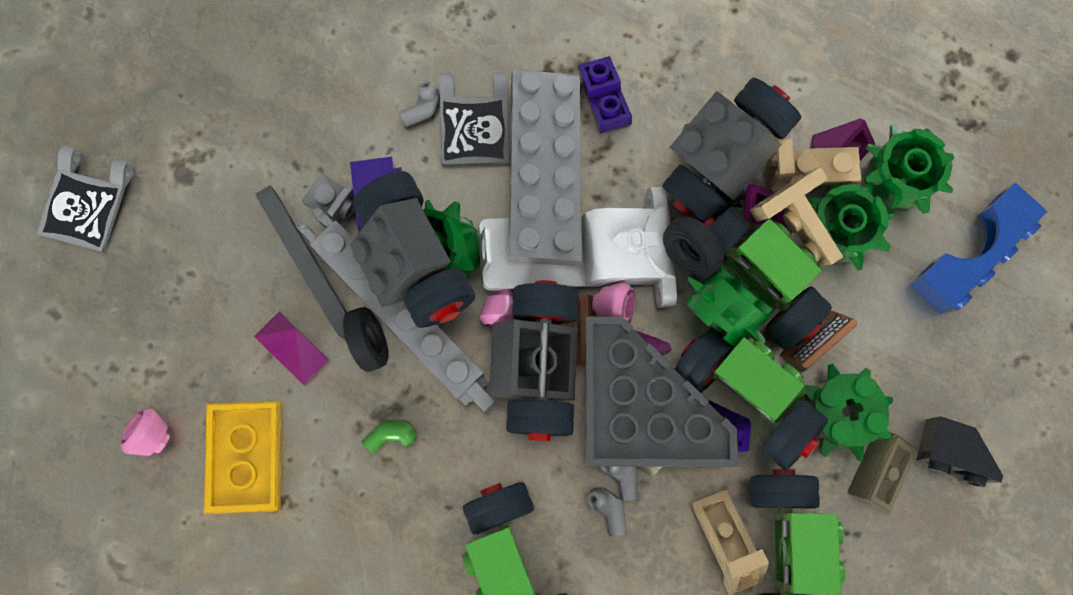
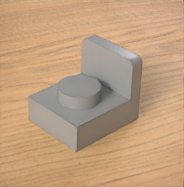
M322 173L302 200L304 205L312 210L319 207L333 222L336 220L339 224L343 219H349L355 211L353 189L348 186H341Z

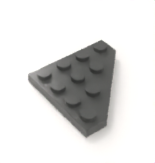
M586 316V467H738L737 428L727 418L720 415L688 380L686 381L670 366L671 364L650 343L648 344L624 317Z

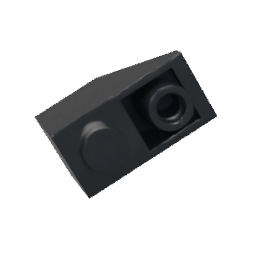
M942 416L926 420L916 460L928 464L927 469L929 471L950 476V473L953 472L962 475L963 482L982 488L986 487V483H1002L1003 474L977 428Z

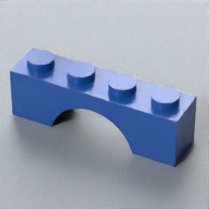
M1015 182L1000 192L978 214L984 230V242L976 258H958L945 253L932 261L911 282L910 286L940 314L952 308L956 311L960 310L972 299L973 296L969 292L976 285L978 287L983 286L995 275L996 272L992 268L999 261L1002 264L1005 263L1019 250L1015 246L1021 238L1027 240L1040 229L1042 225L1038 221L1048 211Z

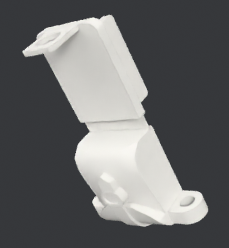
M664 187L647 188L645 195L646 209L601 208L585 212L581 217L582 262L579 267L509 262V218L482 220L478 227L483 287L487 290H513L517 285L535 283L538 280L556 281L557 284L570 287H600L627 282L629 285H653L657 307L674 308L677 301L676 265L667 254L663 244V233L668 225L671 224L670 210Z

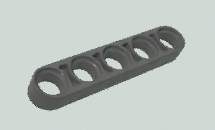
M269 185L255 193L330 324L338 336L342 337L344 335L343 318L347 311L300 231L296 228L281 199L273 187Z

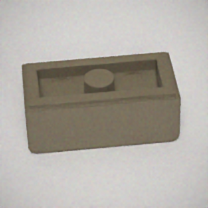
M891 433L889 440L877 438V440L869 443L864 459L860 463L848 493L890 514L918 449L896 433Z

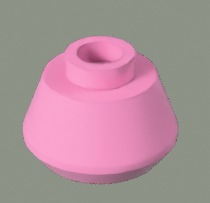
M627 282L602 287L600 292H596L593 297V312L596 313L597 317H624L630 323L635 310L636 298L634 289Z
M493 290V296L486 297L479 315V319L484 326L493 328L494 323L514 319L512 317L513 290Z
M142 409L135 414L125 428L120 439V446L126 454L150 456L153 452L158 454L164 449L170 435L166 433L168 426L154 409Z

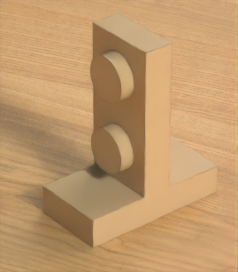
M778 139L781 146L766 163L767 186L769 190L775 192L805 172L818 167L822 168L828 178L819 186L858 185L861 182L859 147L793 149V139Z
M821 167L805 172L749 209L756 222L769 219L782 210L784 212L783 219L785 224L792 232L798 234L804 244L802 248L808 250L816 258L817 266L834 264L843 258V255L805 194L828 180Z
M727 489L694 502L692 508L724 573L723 584L728 594L733 595L763 582L769 561L763 549L756 550Z

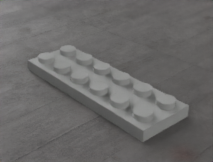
M513 69L509 262L578 267L582 262L579 75Z

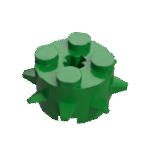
M893 124L890 126L889 140L883 146L867 144L866 149L873 157L870 159L867 171L868 176L864 180L866 184L873 185L872 193H875L876 196H879L882 201L888 204L889 209L893 210L895 207L906 210L916 206L925 214L930 212L932 195L938 191L953 192V188L947 181L950 179L953 167L952 160L955 158L952 153L944 151L943 147L946 145L930 129H913L910 132H904L897 124Z
M857 184L831 186L830 191L824 198L806 196L843 255V258L837 262H852L857 270H862L863 256L870 250L889 251L891 246L883 234L888 228V220L894 217V213L887 211L879 196L874 197L872 195L873 185L866 184L864 187Z
M426 200L423 211L451 261L442 272L457 268L461 269L465 276H468L470 271L476 270L480 263L477 229L474 228L471 220L460 216L459 202L454 201L444 211L435 210L430 200Z
M721 265L711 277L706 278L703 282L691 276L687 278L695 289V292L686 301L688 303L687 306L708 327L712 326L723 335L726 333L727 335L723 338L734 347L744 337L747 340L751 338L762 343L766 341L759 328L774 312V309L759 296L756 297L751 292L752 289L739 277L734 276Z
M832 363L828 365L827 381L816 386L805 385V397L808 399V402L828 418L827 425L817 437L821 440L820 454L824 457L834 449H850L856 459L862 461L864 459L865 445L877 440V438L890 439L891 433L887 429L889 425L888 406L893 403V398L885 396L876 381L870 378L871 370L865 368L859 374H840ZM845 407L850 412V415L846 417L842 414V409Z

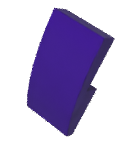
M607 56L578 65L581 81L599 132L603 133L632 124V114L621 91V80L611 57Z

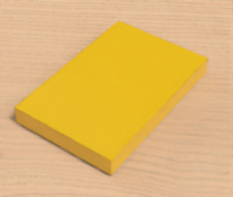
M260 401L206 404L204 514L281 511L282 402Z

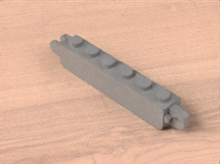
M317 207L312 211L314 218L326 227L320 235L316 237L312 229L307 224H303V222L296 226L301 234L310 242L309 245L458 402L461 401L466 406L473 400L484 413L496 404L484 390L489 384L485 379L484 373L437 324L425 328L417 327L404 301L381 307L376 295L373 294L369 287L368 280L360 264L353 256L349 245L353 238L336 220L333 222Z

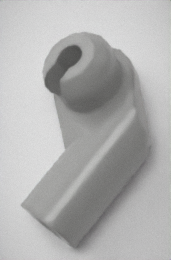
M422 82L418 86L420 94L416 105L399 111L405 127L434 115L440 99V93L433 82Z
M601 467L604 473L620 483L622 501H639L636 467Z
M596 487L588 492L586 501L589 507L607 517L609 536L627 535L623 501L603 487Z

